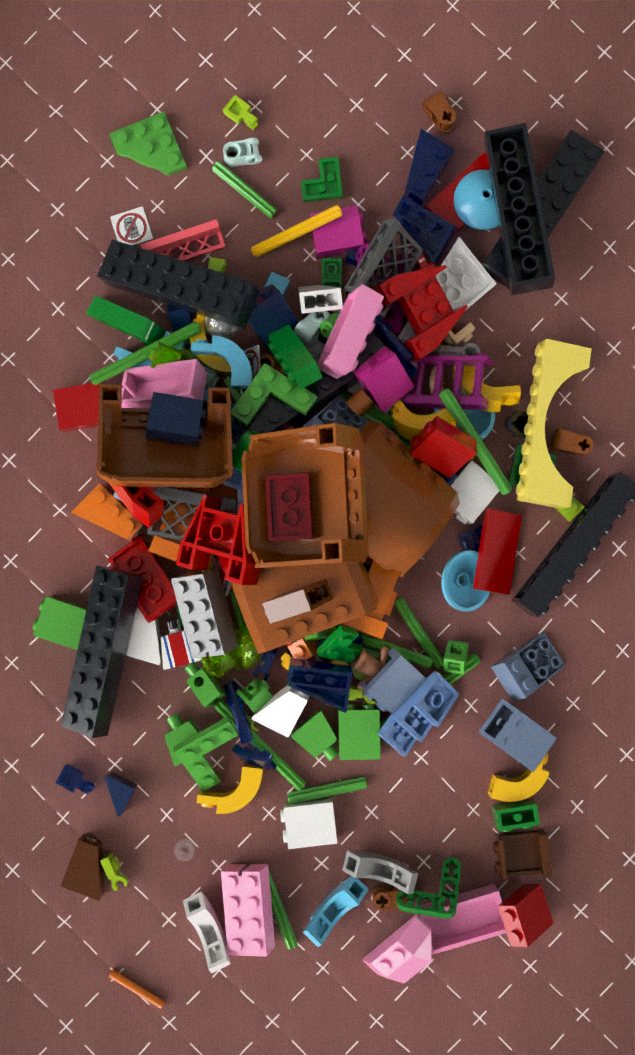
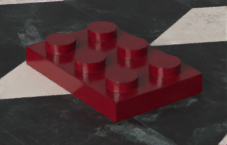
M298 473L265 476L269 542L313 539L310 474Z

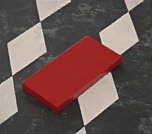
M485 152L425 207L451 236L465 225L458 217L454 208V193L457 185L467 174L473 171L489 170ZM485 192L483 196L488 198L489 194Z
M485 509L473 589L510 595L522 515Z
M140 535L110 556L108 560L114 568L143 576L137 607L146 621L151 623L175 606L177 600L170 578L155 555L148 551L149 546Z

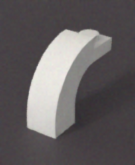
M202 891L183 900L186 917L195 927L201 939L208 970L214 973L230 965L227 939L209 900Z

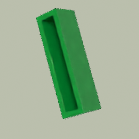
M289 324L267 335L270 341L267 345L272 355L275 356L278 364L281 365L292 384L296 383L301 390L323 378L316 361Z

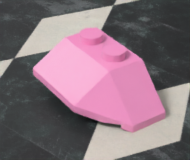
M416 914L363 958V962L377 975L406 983L432 961V928Z

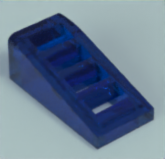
M483 525L457 535L463 551L479 549L480 544H476L473 533H476L480 542V530H482ZM466 536H469L472 547H469Z

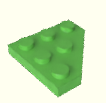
M165 112L109 133L117 154L122 157H128L141 165L157 169L168 176L187 169Z

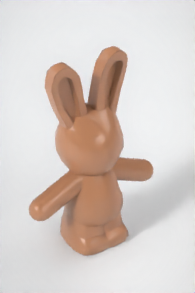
M387 646L381 648L379 660L362 649V652L351 662L353 669L367 675L362 680L366 685L386 665L389 648ZM360 681V682L357 684V687H358L359 690H363V689H364V688L360 685V683H361L362 681Z

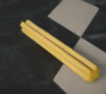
M335 205L252 246V254L255 257L262 256L341 217L343 213L340 206Z

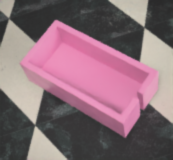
M363 284L348 294L317 362L319 370L336 379L355 370L358 364V354L362 353L367 344L365 341L366 336L372 332L375 326L374 318L380 314L383 308V304H381L384 298L383 295Z
M197 359L129 368L124 371L122 381L124 386L122 388V408L150 409L153 392L203 400L208 372Z
M230 864L221 871L228 955L268 956L275 948L268 864H251L248 867L247 864Z
M495 883L458 894L457 911L454 917L450 919L419 914L420 918L432 928V955L506 933L497 906L502 903ZM446 898L445 911H449L450 899ZM432 902L423 904L421 906L425 909L430 908L432 906Z

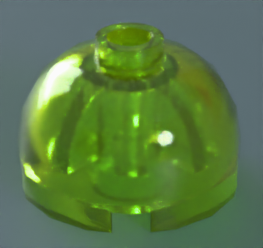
M245 628L234 630L239 647L229 652V655H234L235 661H232V663L239 671L254 666L259 662L262 653H257L249 630Z

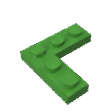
M264 363L231 410V417L248 427L270 394L306 416L316 402L317 396L305 388L300 390L296 383L292 384L288 377Z
M228 717L173 747L174 753L203 792L221 783L220 776L204 754L238 736L236 728Z

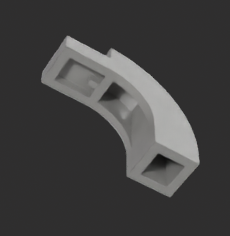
M347 850L342 871L354 878L380 880L393 885L407 894L414 893L418 873L409 869V865L384 855L358 850Z

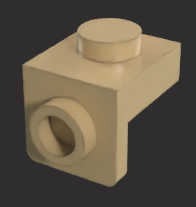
M470 322L457 334L450 330L444 341L452 346H457L461 342L465 344L473 337L472 333L475 327Z

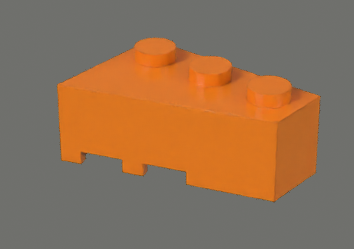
M99 483L71 513L128 540L143 523L134 518L124 503L115 498L114 494L105 485Z

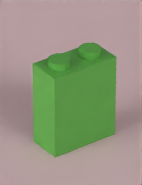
M46 596L41 601L39 607L41 611L40 616L36 618L33 624V630H35L33 636L78 650L87 608L53 596Z
M343 704L342 708H338L339 760L381 759L380 736L377 734L380 730L379 707H375V704H363V707H354V704Z

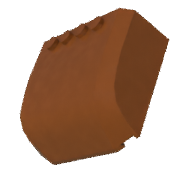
M99 384L97 475L113 486L215 488L230 479L233 475L230 388L208 389L205 421L200 423V427H204L202 440L198 439L197 447L146 439V426L150 409L122 408V385Z
M368 421L359 431L363 439L368 555L386 570L394 569L403 576L433 545L460 505L458 492L432 470L429 465L410 455L411 449L382 423Z
M330 423L250 435L249 439L251 441L248 450L244 451L242 456L245 546L256 562L255 568L365 562L369 548L363 439L359 429L339 423ZM309 473L313 539L269 542L265 476Z
M363 562L261 568L257 585H240L231 582L258 654L376 610L379 605L378 598ZM326 579L333 600L311 611L271 624L269 623L262 603Z

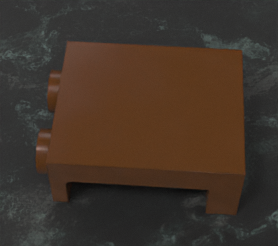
M544 830L495 834L496 841H493L494 853L498 856V862H495L496 874L500 875L503 881L507 880V877L534 874L552 877L549 838Z

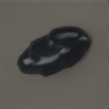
M515 411L505 419V428L514 437H526L524 428L528 423L527 411Z

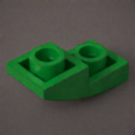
M322 258V285L341 287V295L342 258Z

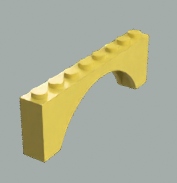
M545 339L536 346V364L532 370L534 379L529 391L531 401L527 407L528 423L524 428L526 437L521 449L523 459L519 466L520 481L516 487L517 501L559 509L571 507L573 486L560 475L550 458L545 439V419L552 397L561 384L572 375L589 368L592 348L551 339Z

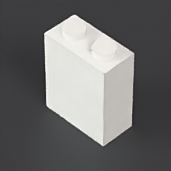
M472 460L450 485L458 492L460 505L455 511L457 514L456 518L463 524H473L499 492L490 475Z
M332 798L315 799L295 804L284 803V810H280L281 822H285L286 830H283V841L288 843V849L337 844Z

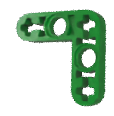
M449 857L443 862L439 894L420 891L407 894L399 891L396 895L398 909L403 912L445 919L454 917L457 911L461 877L460 861L454 857ZM450 865H454L455 868L453 870V877L449 876ZM451 883L455 886V890L448 892L444 889V885ZM404 897H408L407 904H403L402 900H404ZM415 898H417V907L414 906ZM446 898L450 899L449 911H445L444 908ZM424 899L430 900L432 906L425 909L420 905L421 901Z

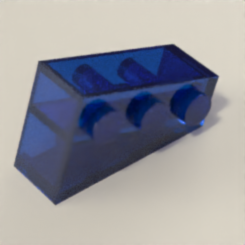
M423 129L420 130L403 197L421 208L452 160L455 149Z
M402 196L393 213L401 225L416 240L417 244L424 249L433 263H438L458 227L405 196Z
M290 658L287 685L304 694L314 696L322 700L323 703L337 707L340 711L346 713L352 666Z

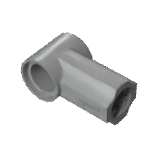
M474 343L465 344L463 347L441 345L439 356H475L476 353H480V348Z

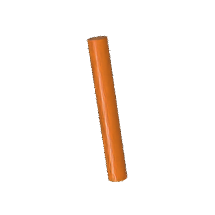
M114 969L109 975L111 979L158 1008H162L165 1003L163 999Z

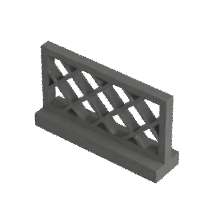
M397 219L384 220L344 290L350 294L362 284L365 286L370 285V289L375 287V283L388 279L386 278L385 266L388 265L392 266L393 276L398 275V263H403V273L411 272L424 249L400 227L401 223ZM396 233L400 235L401 245L397 246L394 244ZM407 246H411L415 250L411 258H408ZM401 248L403 259L396 261L395 249ZM387 250H390L391 262L385 263L384 254ZM380 267L381 279L374 280V271ZM392 303L383 306L378 315L380 318L385 317Z
M159 487L153 493L162 499H166L171 506L163 512V515L173 509L179 520L170 525L165 517L161 516L167 528L161 532L153 530V524L148 528L147 534L182 540L185 533L177 535L172 527L181 521L186 529H188L189 526L184 518L191 513L195 514L198 506L193 508L191 504L199 505L204 495L222 497L220 510L235 513L238 499L174 487ZM181 502L187 503L191 509L183 517L175 508Z

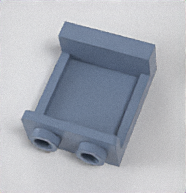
M392 647L387 653L392 659L368 685L363 681L360 685L364 688L362 693L369 700L375 699L377 701L375 704L383 712L388 710L393 715L426 678Z

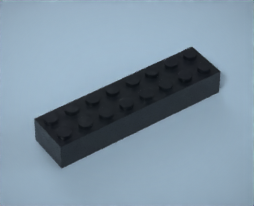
M523 123L485 131L484 146L511 296L553 288L555 276L527 125Z
M570 130L537 180L547 238L605 152L573 130ZM500 237L482 266L493 279L510 289Z
M111 240L97 275L108 286L243 329L246 328L260 290L252 281L116 240Z
M374 330L366 336L365 341L367 344L362 353L358 354V364L355 370L385 346ZM322 351L313 356L316 363L318 362ZM320 370L323 378L304 387L317 396L316 402L307 415L359 383L354 373L351 371L347 375L336 379ZM270 394L248 427L236 419L234 421L243 434L247 431L270 433L286 430L306 416Z
M622 472L609 475L511 601L530 616H544L550 609V602L553 599L556 600L562 594L563 590L561 588L564 584H569L576 575L574 574L575 570L578 567L581 568L587 562L588 558L586 556L589 552L595 551L601 543L599 540L603 534L607 535L612 530L614 520L621 518L625 513L626 509L624 508L628 502L632 503L635 500V482Z
M96 566L62 717V727L90 738L108 736L143 576L114 567Z

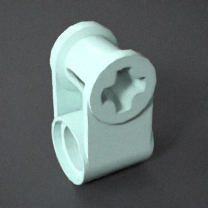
M248 138L226 143L223 148L225 164L229 167L260 163L262 156L259 154L258 149L259 140L257 138ZM230 152L237 154L235 157L228 156Z
M311 312L296 325L294 329L295 334L308 345H314L322 336L320 324L329 317V312Z

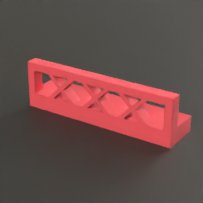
M217 219L140 245L142 249L169 256L172 249H180L182 253L176 259L185 262L226 248ZM218 235L220 244L215 246L207 244L209 237ZM197 242L201 244L199 251L194 253L189 251L190 244Z

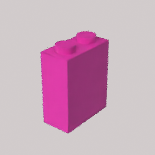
M357 205L341 208L343 213L341 217L312 230L317 259L357 252L360 246L367 243L366 232L361 229V224L364 223L362 212H358ZM321 212L310 213V218Z
M386 346L378 350L353 372L375 406L383 413L414 388L398 357Z

